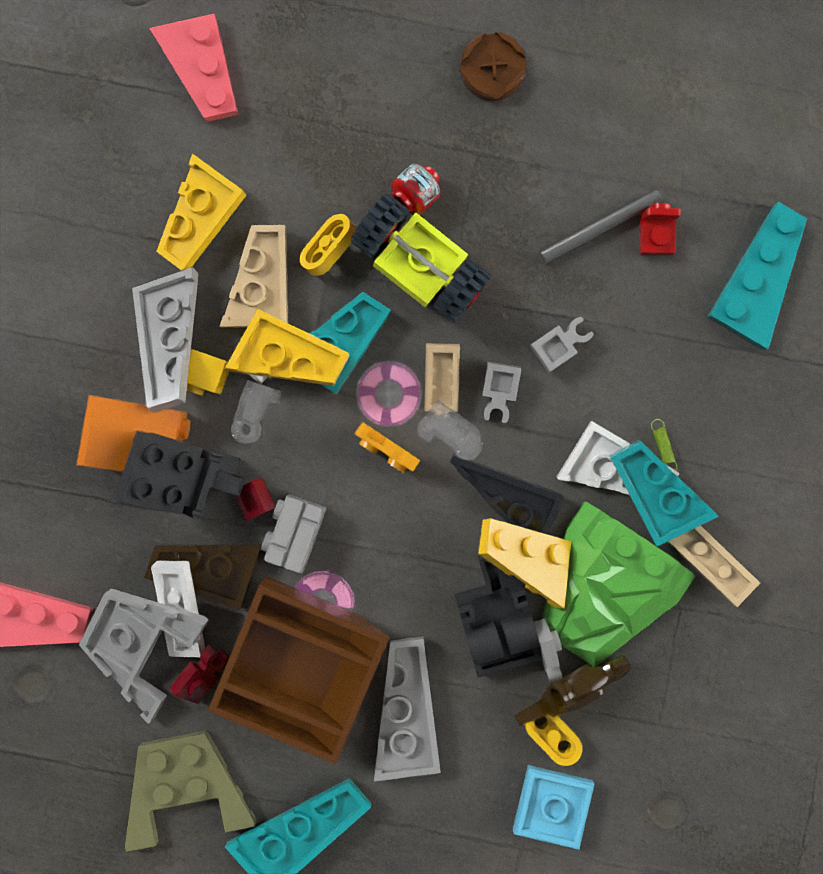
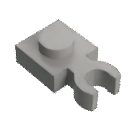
M578 317L570 322L567 332L564 333L558 325L530 345L548 373L578 353L573 346L574 343L582 344L593 337L592 331L585 336H580L576 333V326L584 320L582 317Z
M488 362L483 396L492 397V400L485 406V420H489L490 412L498 408L503 412L502 423L508 421L509 409L506 405V400L516 401L521 367Z
M545 619L536 621L534 625L539 638L543 667L545 672H547L549 682L552 683L563 679L557 651L562 650L557 631L550 632Z

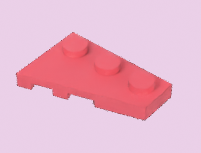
M215 14L150 28L206 122L239 115Z
M0 582V647L79 643L91 621L94 608Z

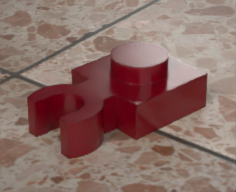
M208 645L202 651L201 660L198 664L190 662L169 689L174 696L199 704L219 679L215 672L221 670L228 663L229 657L225 651L221 649L217 653L212 645Z

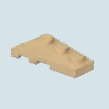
M251 225L239 263L240 268L236 281L229 295L230 300L225 316L223 315L221 320V328H247L257 309L288 323L286 226Z

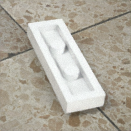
M156 561L151 570L158 603L199 615L189 561ZM164 632L169 656L200 657L205 649L202 633L197 642L189 648Z

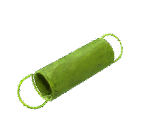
M664 424L663 429L653 430L661 460L664 464L676 460Z

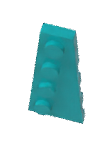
M780 202L774 204L707 317L761 350H768L807 218Z
M348 778L235 837L226 843L225 848L248 874H297L371 808V802L352 780Z

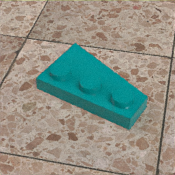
M640 440L609 455L657 547L719 517Z

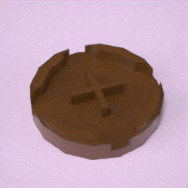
M495 32V34L483 33L476 36L467 44L461 58L460 73L464 85L473 95L483 100L498 101L508 98L519 89L525 77L526 61L523 48L514 38L502 32Z

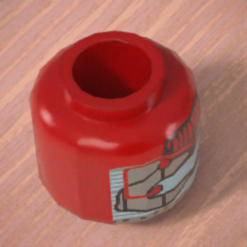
M411 164L392 182L391 196L409 209V214L417 213L420 215L440 196L439 176L429 166L423 167L419 164Z

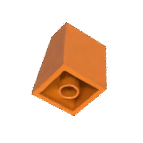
M89 395L77 465L123 472L136 430L159 434L183 442V439L188 438L191 421L187 419L188 412L165 409L153 413L147 409V405Z

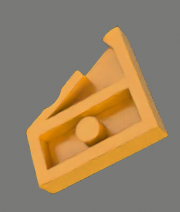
M363 422L355 432L357 436L362 438L359 443L361 446L375 455L380 450L390 456L387 463L402 473L407 468L414 471L420 462L418 458Z

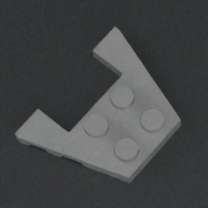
M111 588L104 593L79 646L106 677L111 675L123 688L121 694L128 702L133 700L143 711L140 716L144 721L150 723L158 714L167 695L139 677V674L159 636L164 631L191 648L197 642L209 619L205 616Z

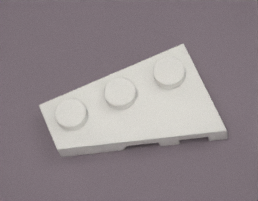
M591 421L558 473L557 479L583 483L596 488H606L629 495L609 455L631 444ZM666 465L677 476L679 475L678 471Z

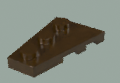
M262 544L154 546L144 578L154 581L151 567L156 561H189L195 595L241 609L258 562Z

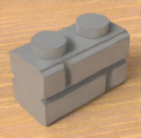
M287 495L285 501L279 499L272 517L278 520L274 532L268 531L261 547V550L266 551L264 560L297 573H303L327 508L293 495Z

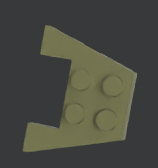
M207 730L142 742L138 746L125 842L126 852L157 845L159 839L153 810L214 798L219 799L225 832L255 827L257 822L256 816L246 805L242 791L232 780L227 771L228 766Z

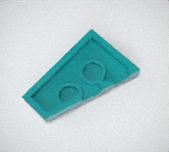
M364 292L331 316V319L316 331L310 333L349 353V358L335 385L321 384L336 395L392 313L389 308Z

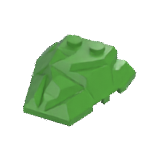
M584 501L567 526L563 538L571 541L565 607L554 608L547 603L548 600L546 599L541 620L545 619L550 632L557 631L563 647L593 667H596L662 614L675 606L696 575L621 522Z

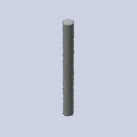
M655 190L540 252L541 259L547 264L644 212L647 208H650V205L662 202L660 192Z

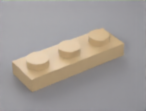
M702 526L668 541L687 562L736 607L760 584Z

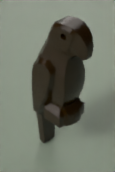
M620 655L598 667H591L586 664L569 673L563 679L552 682L541 695L539 701L517 713L514 717L519 726H522L548 715L556 717L580 709L605 694V688L609 684L626 676L631 669V664L625 655Z

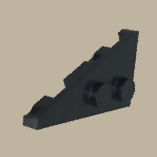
M452 455L450 462L460 475L470 482L481 494V497L508 524L549 535L563 500V494L459 455Z

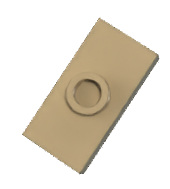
M426 343L425 411L458 412L460 344Z

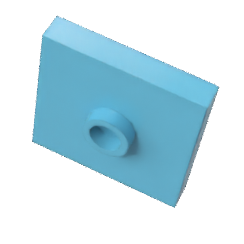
M528 765L513 826V833L579 850L595 785L593 780Z

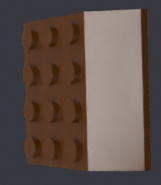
M266 576L257 589L208 711L336 764L389 636L359 614Z

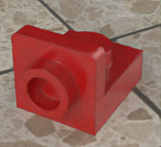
M656 203L650 205V208H647L640 215L639 255H673L676 253V219L681 216L680 208H671V204Z

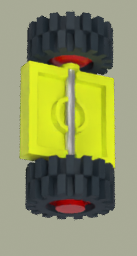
M384 194L375 203V206L370 208L369 213L363 217L361 224L357 226L356 232L351 237V243L371 259L379 255L374 261L373 267L425 308L438 292L445 287L446 289L441 293L433 308L455 324L478 298L481 290L492 276L470 259L454 277L453 274L466 260L468 254L417 213L400 230L410 210L390 194Z

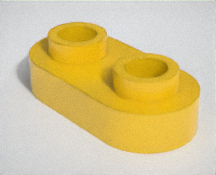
M344 214L330 217L303 249L300 255L302 267L313 276H320L328 272L351 244V237L356 232L354 223Z
M546 716V722L542 726H537L535 721L525 724L530 737L557 764L569 766L576 763L581 757L582 743L580 739L559 716ZM561 741H568L569 746L566 749L561 750L558 748V744Z

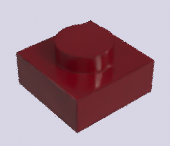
M262 477L243 485L241 494L235 495L246 521L275 508L270 492L266 488Z

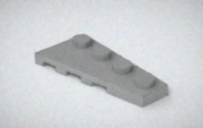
M193 267L132 288L147 409L153 413L183 404L186 401L199 275Z
M423 636L390 641L374 782L441 773Z

